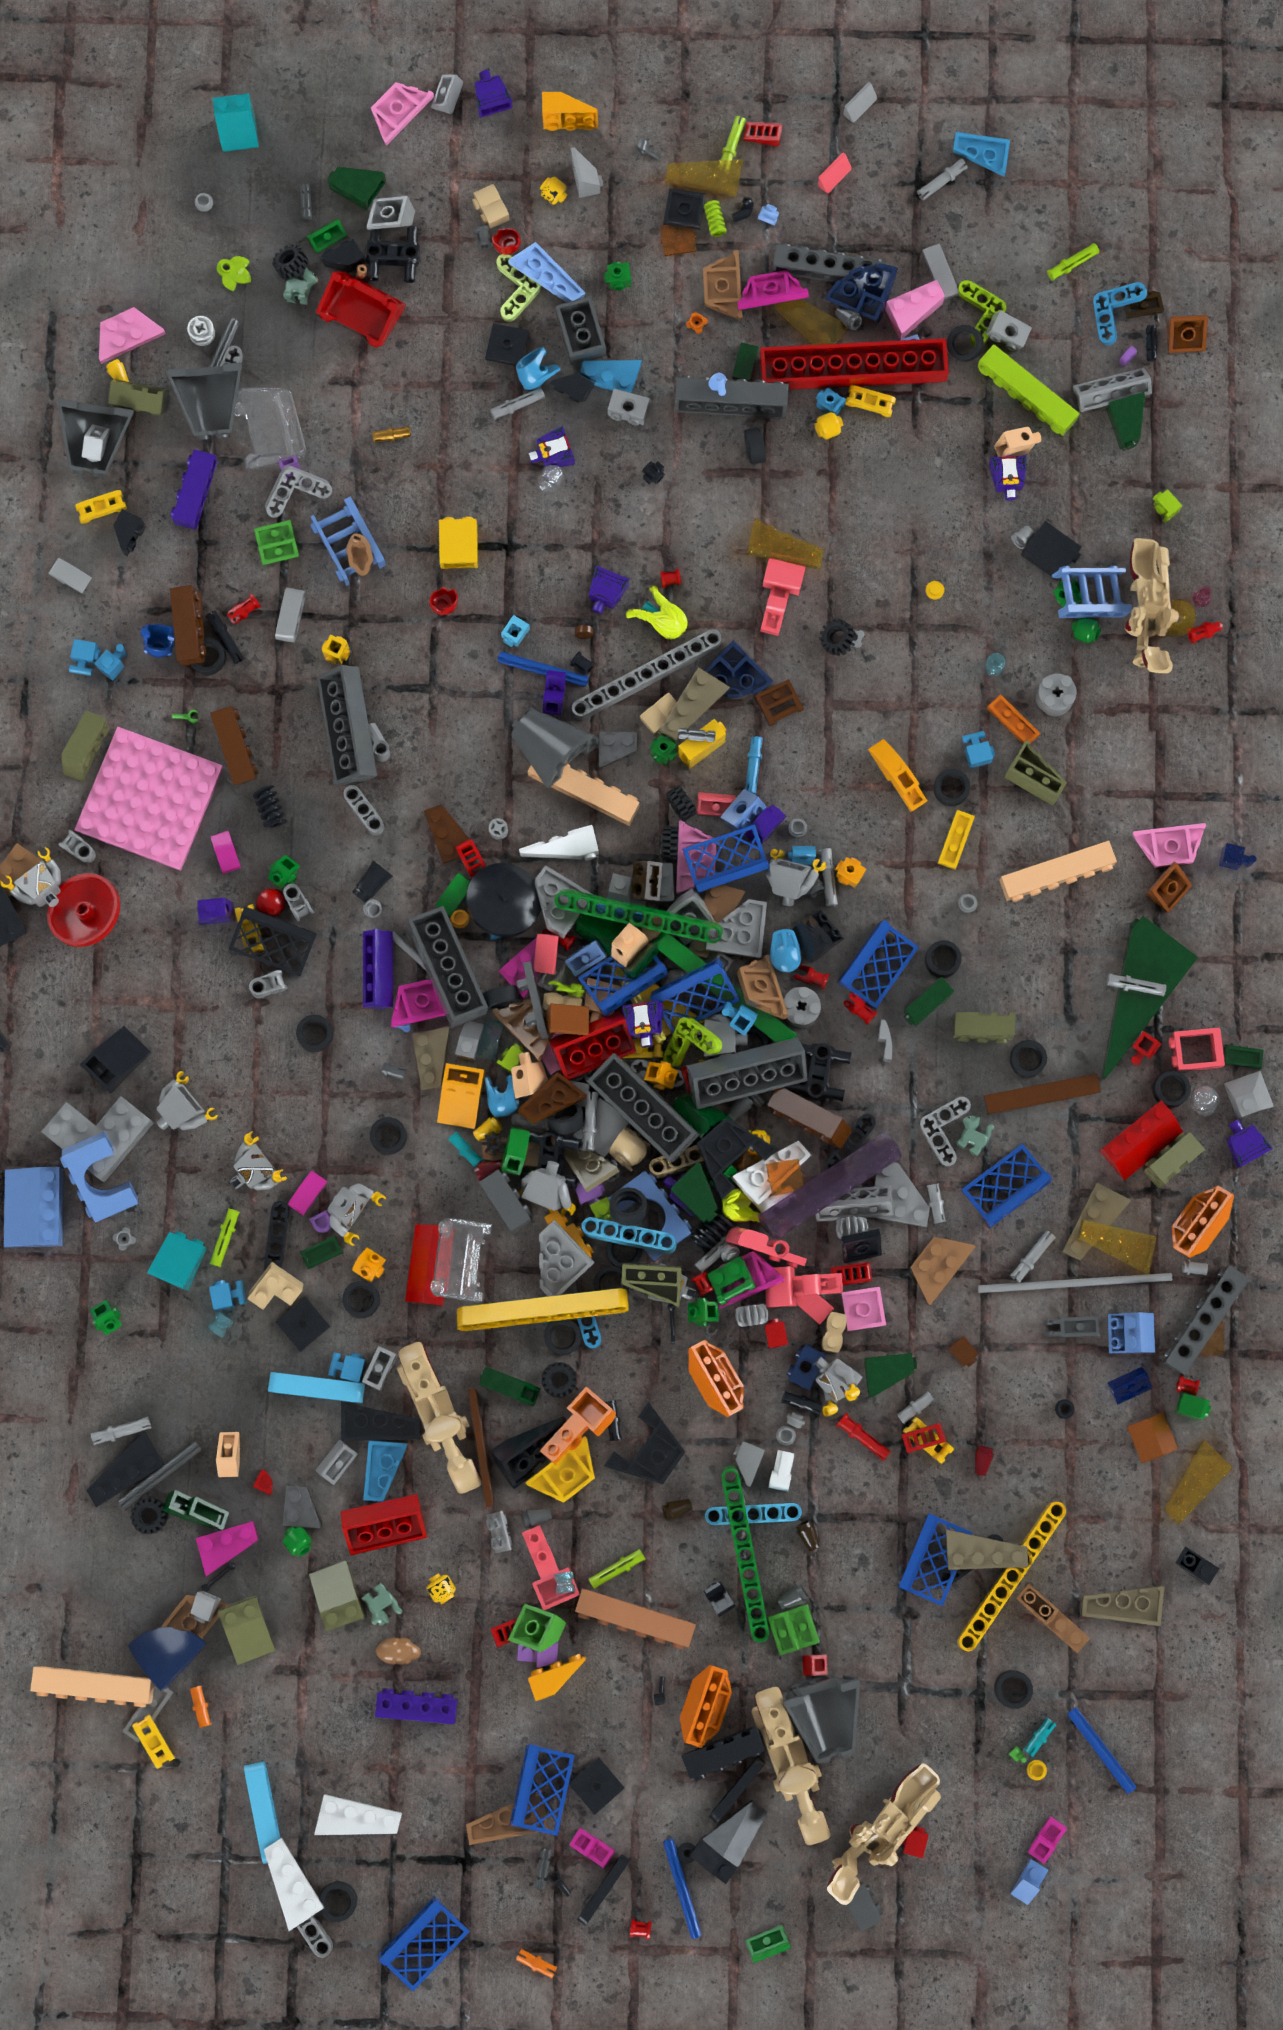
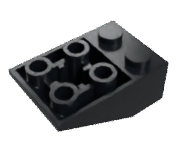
M123 1026L94 1049L80 1065L109 1093H112L152 1052Z

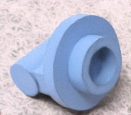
M767 204L762 206L758 219L775 226L779 212L776 211L777 208L775 206Z
M722 373L714 374L709 380V387L714 391H718V394L721 396L726 394L725 375Z

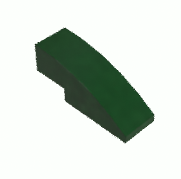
M177 1490L168 1493L162 1510L186 1521L220 1531L224 1529L229 1512L196 1496L192 1498Z

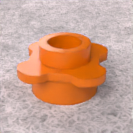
M694 312L691 314L690 320L686 322V327L700 334L704 325H707L708 320L701 314Z

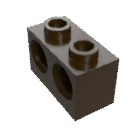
M633 861L632 900L660 901L663 863Z

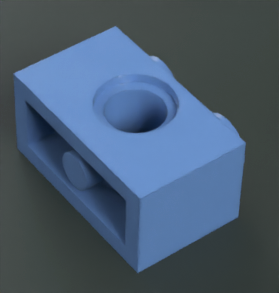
M743 789L720 818L728 828L736 831L750 826L766 806L758 796Z

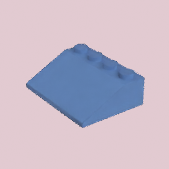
M35 1167L5 1170L4 1247L63 1246L64 1169L61 1167Z

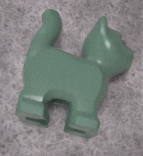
M306 268L303 280L296 279L295 275L293 279L288 278L285 283L284 298L289 303H296L295 296H298L300 304L308 305V295L310 294L311 287L318 282V277L315 276L314 272Z
M965 1117L963 1119L965 1129L956 1145L964 1149L968 1143L971 1144L972 1148H970L969 1153L977 1157L981 1149L989 1141L994 1125H988L983 1134L975 1130L979 1126L980 1117Z
M380 1583L374 1588L377 1592L375 1598L370 1593H367L361 1599L366 1602L372 1613V1624L382 1626L385 1623H389L388 1616L383 1611L384 1608L391 1605L396 1614H401L402 1609L399 1608L398 1602L392 1593L387 1591L386 1587Z

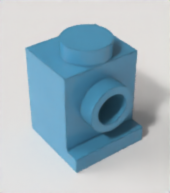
M827 388L825 391L821 390L816 397L818 400L817 408L825 414L833 412L836 416L843 409L846 398H842L830 388Z

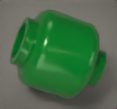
M1080 618L1074 621L1071 630L1074 631L1075 639L1090 644L1098 639L1101 627H1099L1098 621L1094 619Z
M290 1527L285 1531L283 1544L291 1555L301 1557L310 1551L312 1539L303 1527Z

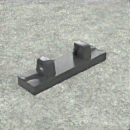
M530 961L525 962L523 966L526 978L516 981L520 992L529 990L534 1013L524 1016L527 1026L537 1025L541 1039L549 1038L534 970Z

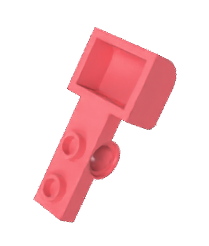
M769 558L762 587L769 588L771 591L760 632L779 636L789 594L799 596L806 567Z
M733 1227L727 1233L726 1242L767 1254L770 1260L780 1262V1259L787 1261L786 1265L795 1268L798 1265L805 1266L807 1259L789 1253V1245L785 1241L772 1239L768 1242L767 1235L740 1227ZM780 1244L781 1249L776 1253L775 1246Z
M774 1267L785 1281L765 1290L766 1308L797 1306L796 1296L843 1293L842 1273L795 1276L794 1267Z
M539 1525L523 1532L522 1535L541 1578L533 1582L532 1585L542 1609L547 1610L579 1596V1590L569 1567L559 1571L541 1526Z

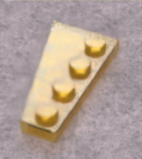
M744 159L668 163L665 182L737 196Z
M802 299L771 304L814 345L835 344L848 331L840 320Z
M754 519L747 555L766 559L772 558L820 570L824 554L823 549L804 540L795 539L791 534H784L776 530L775 527L767 526L761 523L760 520Z
M1081 1220L1078 1233L1079 1240L1149 1275L1157 1236Z
M1205 1440L1200 1444L1197 1453L1191 1460L1187 1471L1182 1476L1178 1487L1173 1492L1164 1509L1177 1524H1180L1233 1468Z

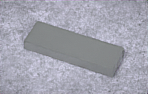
M937 244L923 249L922 254L933 281H938L945 295L944 300L958 296L959 290L941 245Z
M154 1684L152 1703L146 1704V1707H139L122 1732L139 1743L140 1739L134 1731L132 1724L141 1722L148 1714L151 1715L154 1721L174 1692L169 1688L160 1691ZM149 1726L142 1730L144 1734L149 1729Z

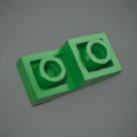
M458 872L435 906L437 908L444 906L447 915L451 916L465 897L470 880Z

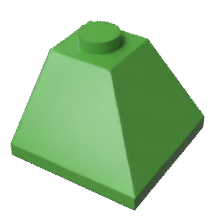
M524 1604L508 1640L541 1653L559 1641L566 1622L555 1614Z

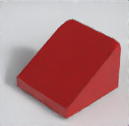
M803 1655V1675H827V1655Z

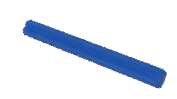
M500 652L498 655L499 663L546 676L547 670L566 672L565 682L586 687L588 683V677L505 652Z
M1078 1708L1071 1709L1068 1712V1716L1125 1792L1129 1794L1134 1791L1136 1785Z
M673 1838L665 1840L663 1844L692 1939L701 1936V1931Z

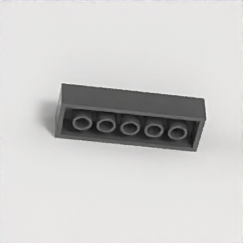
M681 376L676 379L675 412L786 419L789 384L784 382L766 383L763 380L747 382L745 379L730 381L726 378V394L721 396L718 394V391H714L709 387L710 378L708 377L697 379L690 376Z
M341 665L317 676L334 783L336 786H355L376 777L377 772L359 667Z
M444 906L409 918L407 928L451 1028L487 1015V1003Z
M798 1037L687 1065L690 1095L697 1109L808 1081L805 1050Z
M615 1053L587 1080L602 1097L670 1162L674 1163L700 1135Z

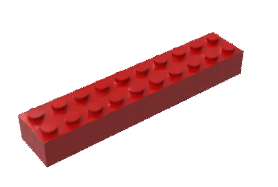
M946 338L761 347V380L766 383L784 382L789 384L788 390L850 387V385L874 386L946 382L949 374Z

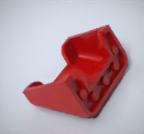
M335 271L331 275L315 313L321 315L320 318L326 322L331 320L338 321L366 336V339L369 340V345L378 348L386 342L402 315L406 304L349 273Z

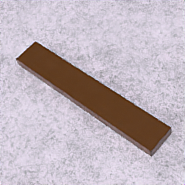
M1096 1073L984 1095L987 1115L1097 1094L1101 1093Z
M475 1388L468 1389L486 1507H491L495 1504L478 1395Z

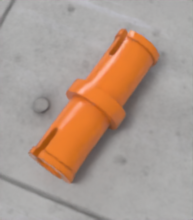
M202 1685L190 1688L189 1691L194 1705L192 1709L196 1712L199 1728L212 1725Z
M521 1948L519 1954L526 1957V1959L518 1955L516 1961L532 1968L531 1971L533 1972L538 1971L550 1977V1979L553 1978L554 1973L547 1969L555 1972L557 1966L542 1960L541 1956L538 1955L536 1957Z

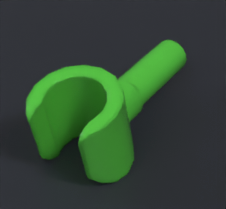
M191 710L188 714H172V719H188L189 722L196 723L198 719H192L190 716L192 714L198 715V711Z
M1017 1745L1008 1753L1016 1762L1019 1760L1023 1763L1026 1762V1758L1023 1757L1025 1753Z

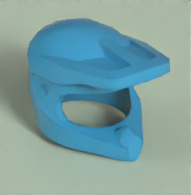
M540 347L527 354L516 365L518 378L524 389L532 390L540 387L547 379L561 370L556 364L539 366L543 356L546 355L544 347Z
M790 929L778 930L772 935L770 959L773 967L779 972H792L798 968L801 962L800 947L794 931Z
M512 1075L506 1077L508 1085L504 1093H501L498 1086L494 1087L489 1076L485 1077L487 1103L490 1112L495 1118L508 1116L519 1110V1098L514 1096Z

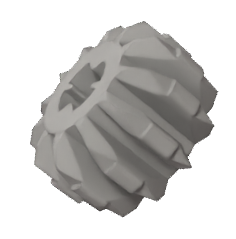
M854 1216L836 1221V1233L840 1239L842 1236L868 1231L867 1219L864 1217Z
M753 1304L736 1308V1321L741 1327L766 1323L768 1321L766 1305Z

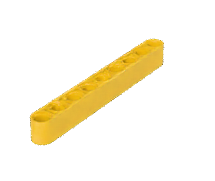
M623 1288L464 1306L457 1309V1329L460 1331H472L624 1313L629 1310L628 1291Z
M1051 1502L1044 1509L1021 1543V1546L1027 1547L1028 1567L1004 1568L958 1636L957 1644L961 1649L972 1651L980 1642L1064 1518L1066 1508L1062 1503ZM1054 1505H1058L1061 1509L1058 1516H1054L1051 1513ZM1044 1521L1048 1522L1050 1526L1049 1531L1046 1533L1040 1529V1525ZM1031 1538H1036L1039 1542L1038 1547L1035 1549L1029 1546ZM1011 1570L1016 1573V1579L1012 1582L1007 1579V1573ZM998 1587L1005 1589V1595L1002 1598L996 1596V1589ZM988 1603L994 1606V1612L990 1615L986 1614L984 1610L985 1605ZM976 1620L983 1622V1628L979 1631H976L973 1627ZM966 1636L972 1639V1644L969 1647L962 1645V1640Z

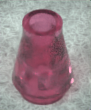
M1204 586L1194 592L1193 602L1197 606L1205 607L1211 602L1212 591L1210 587Z

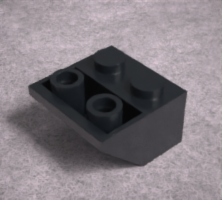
M821 909L801 920L792 929L800 950L811 963L824 956L844 940L840 931L835 928Z

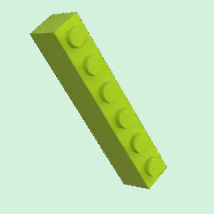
M993 344L979 360L978 368L983 375L989 376L998 387H1003L1007 390L1010 397L1018 399L1025 409L1034 412L1036 417L1040 421L1049 424L1055 433H1060L1064 436L1077 421L1079 412L996 345Z

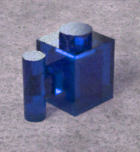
M1226 843L1222 848L1218 866L1238 870L1242 864L1246 867H1251L1257 858L1254 855H1244L1245 847Z

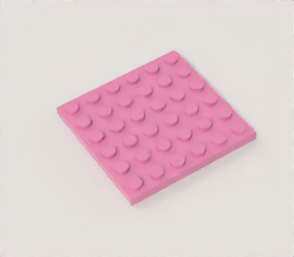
M117 726L75 831L181 871L224 767L223 765Z

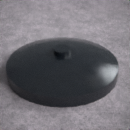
M495 863L482 868L474 875L467 888L466 907L470 917L479 928L495 936L512 937L524 933L533 926L541 912L535 879L526 870L513 864Z

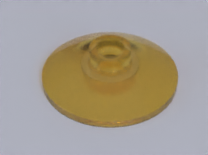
M1181 599L1170 601L1171 609L1178 611L1179 617L1182 620L1178 623H1172L1170 628L1167 629L1166 634L1181 636L1189 632L1194 626L1196 612L1189 602Z

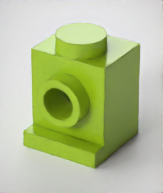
M1168 489L1164 493L1160 491L1152 498L1155 501L1153 505L1156 512L1164 516V523L1169 521L1182 508L1180 502Z
M514 1043L510 1049H505L501 1056L503 1060L500 1061L498 1059L497 1065L512 1074V1067L520 1066L518 1054L524 1053V1049Z
M607 1197L590 1205L595 1218L603 1220L612 1218L610 1202Z

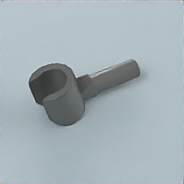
M640 139L637 151L642 154L647 153L659 160L661 156L647 148L648 141Z

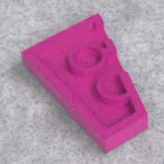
M537 937L499 970V973L510 985L517 986L516 981L526 978L523 963L530 961L534 970ZM534 971L535 979L537 978L540 972ZM518 990L523 1000L526 998L529 990L521 992Z
M254 1521L196 1538L206 1577L259 1541Z

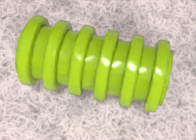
M716 200L709 201L704 204V209L707 215L709 230L711 231L710 234L711 236L719 237L727 232L723 222L724 218L722 217L720 203Z

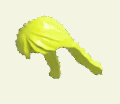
M653 585L649 588V591L654 596L656 603L661 606V611L651 613L641 609H629L626 613V618L637 617L648 621L666 639H676L683 635L688 624L683 611L665 599L658 591V587Z
M781 1184L771 1194L780 1191ZM741 1189L732 1190L722 1199L723 1214L731 1221L740 1223L757 1221L769 1223L776 1230L781 1228L782 1223L775 1218L767 1220L763 1214L753 1211L749 1207L752 1201Z

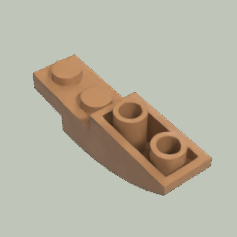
M1030 1584L1016 1598L1029 1612L1077 1654L1090 1640L1088 1635Z

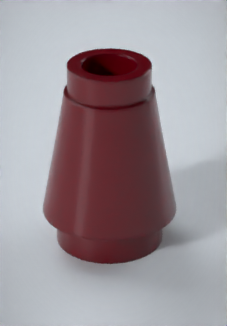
M501 1159L478 1163V1166L474 1167L478 1180L482 1181L497 1170L501 1172Z
M978 1445L977 1450H975V1474L986 1476L994 1457L993 1448Z

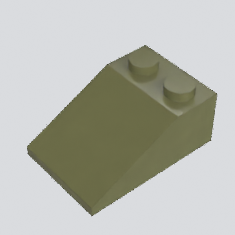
M347 1560L309 1574L326 1632L366 1617Z
M256 1594L218 1608V1614L237 1665L275 1651Z

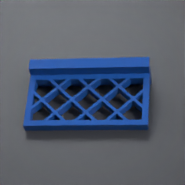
M755 824L682 849L696 892H701L770 868ZM752 829L754 838L750 844L741 838L744 832ZM728 837L737 839L733 850L724 846ZM740 841L749 845L745 856L736 852ZM710 843L719 846L715 856L706 852ZM752 847L759 851L760 859L752 860L748 858ZM722 848L731 852L727 862L718 858ZM696 849L702 852L697 862L690 859L688 851ZM704 854L714 858L709 868L699 864ZM734 854L743 858L740 866L736 867L730 864ZM716 860L726 864L722 872L717 873L711 870ZM698 866L708 870L705 877L697 880L695 875Z
M882 920L878 923L837 983L855 993L876 1009L919 947L891 927L890 923L886 920ZM889 931L895 935L896 943L886 944L885 936ZM901 944H907L913 948L909 955H901ZM897 945L898 956L889 958L887 947ZM884 947L885 958L876 960L875 950ZM899 959V969L891 971L889 960ZM886 961L888 972L878 973L876 962ZM873 963L875 974L865 975L863 968L865 964ZM888 974L889 983L886 986H880L878 975ZM875 976L877 987L867 988L865 977ZM862 978L864 989L856 990L851 984L855 979ZM877 989L878 999L874 1003L868 998L867 991Z
M610 956L578 977V980L598 1006L602 1015L606 1017L666 977L668 973L664 964L655 956L652 960L655 961L656 965L652 968H645L643 970L645 972L643 974L641 972L634 980L628 978L627 974H625V977L614 976L616 967H625L622 964H618ZM612 966V975L601 974L602 968ZM590 976L597 977L596 986L587 985L584 980ZM600 978L610 979L609 988L598 987ZM613 980L624 981L623 987L619 990L612 989ZM598 990L608 992L607 998L601 1002L596 997Z
M720 958L651 992L650 998L652 1001L658 1000L663 1002L669 1000L674 1002L672 1011L663 1008L662 1015L672 1034L676 1028L671 1022L672 1016L680 1018L690 1017L687 1016L689 1007L700 1010L699 1016L694 1018L699 1022L723 1010L727 1002L733 1005L741 1000L726 974ZM721 973L724 978L723 985L712 983L713 976ZM699 983L708 985L706 994L695 991L696 985ZM710 986L721 989L719 998L708 995ZM723 990L732 992L734 998L729 1001L721 999ZM683 991L691 993L689 1002L679 1000V993ZM693 994L704 997L702 1006L691 1003ZM706 998L717 1001L716 1007L713 1009L705 1008ZM676 1003L687 1006L685 1015L674 1012Z
M1021 1144L961 1189V1191L991 1228L1050 1184L1052 1177L1048 1172H1045L1027 1148ZM1023 1151L1027 1156L1026 1163L1015 1162V1155ZM1003 1164L1012 1165L1011 1174L999 1173L1000 1166ZM1014 1165L1026 1166L1025 1176L1013 1175ZM1028 1167L1037 1168L1040 1174L1036 1177H1027ZM988 1175L997 1176L996 1186L984 1185L985 1178ZM999 1177L1010 1178L1009 1188L998 1186ZM1012 1179H1023V1187L1020 1189L1011 1188ZM972 1187H980L981 1195L980 1197H972L968 1190ZM983 1189H995L994 1199L982 1198ZM997 1190L1009 1191L1008 1198L1006 1200H996ZM982 1201L993 1202V1209L987 1214L981 1208Z
M929 1513L899 1588L943 1606L957 1570H949L951 1573L949 1580L941 1582L937 1571L948 1567V1560L945 1555L947 1550H943L939 1539L946 1537V1535L938 1537L935 1531L936 1526L939 1522L946 1525L948 1530L951 1527L956 1529L955 1532L960 1531L972 1535L973 1532ZM933 1533H934L936 1539L931 1540V1538H932V1536H933ZM937 1541L942 1552L931 1556L928 1550L929 1543ZM927 1552L929 1557L924 1558V1555ZM943 1554L947 1565L936 1569L932 1558ZM930 1559L934 1570L923 1574L920 1565L923 1561ZM919 1570L921 1575L916 1577L917 1572ZM935 1572L939 1584L928 1587L924 1576ZM922 1577L926 1589L921 1591L912 1589L914 1580ZM947 1583V1586H946V1588H945V1590H944V1587H943L942 1584ZM941 1586L943 1596L940 1601L932 1597L930 1589ZM928 1591L929 1596L923 1594L922 1592Z
M532 1744L526 1745L509 1826L558 1836L575 1755ZM539 1752L547 1753L551 1761L541 1766L537 1760ZM560 1757L569 1758L567 1767L561 1771L555 1761ZM553 1763L558 1773L549 1779L543 1769ZM541 1771L546 1781L537 1787L533 1778L534 1774ZM560 1775L564 1784L561 1789L556 1791L551 1780ZM548 1783L554 1793L545 1799L539 1788ZM537 1791L542 1801L533 1807L529 1797L530 1794ZM556 1795L560 1803L559 1807L552 1811L546 1801ZM544 1803L549 1814L540 1819L535 1808ZM532 1811L538 1821L533 1825L524 1824L525 1815ZM549 1816H552L555 1821L554 1831L546 1829L542 1822Z
M434 1896L378 1954V1958L384 1966L386 1965L403 1983L414 1991L470 1931ZM441 1910L447 1915V1923H435V1916ZM449 1926H458L463 1932L458 1937H450ZM424 1927H433V1938H421V1931ZM435 1927H447V1937L435 1938ZM435 1941H447V1949L444 1952H435ZM410 1942H419V1953H407V1945ZM421 1942H433V1952L421 1953ZM421 1956H433V1963L429 1967H421ZM396 1957H404V1968H395L391 1962ZM407 1957H419V1967L407 1968ZM407 1971H419V1978L413 1984L407 1979Z

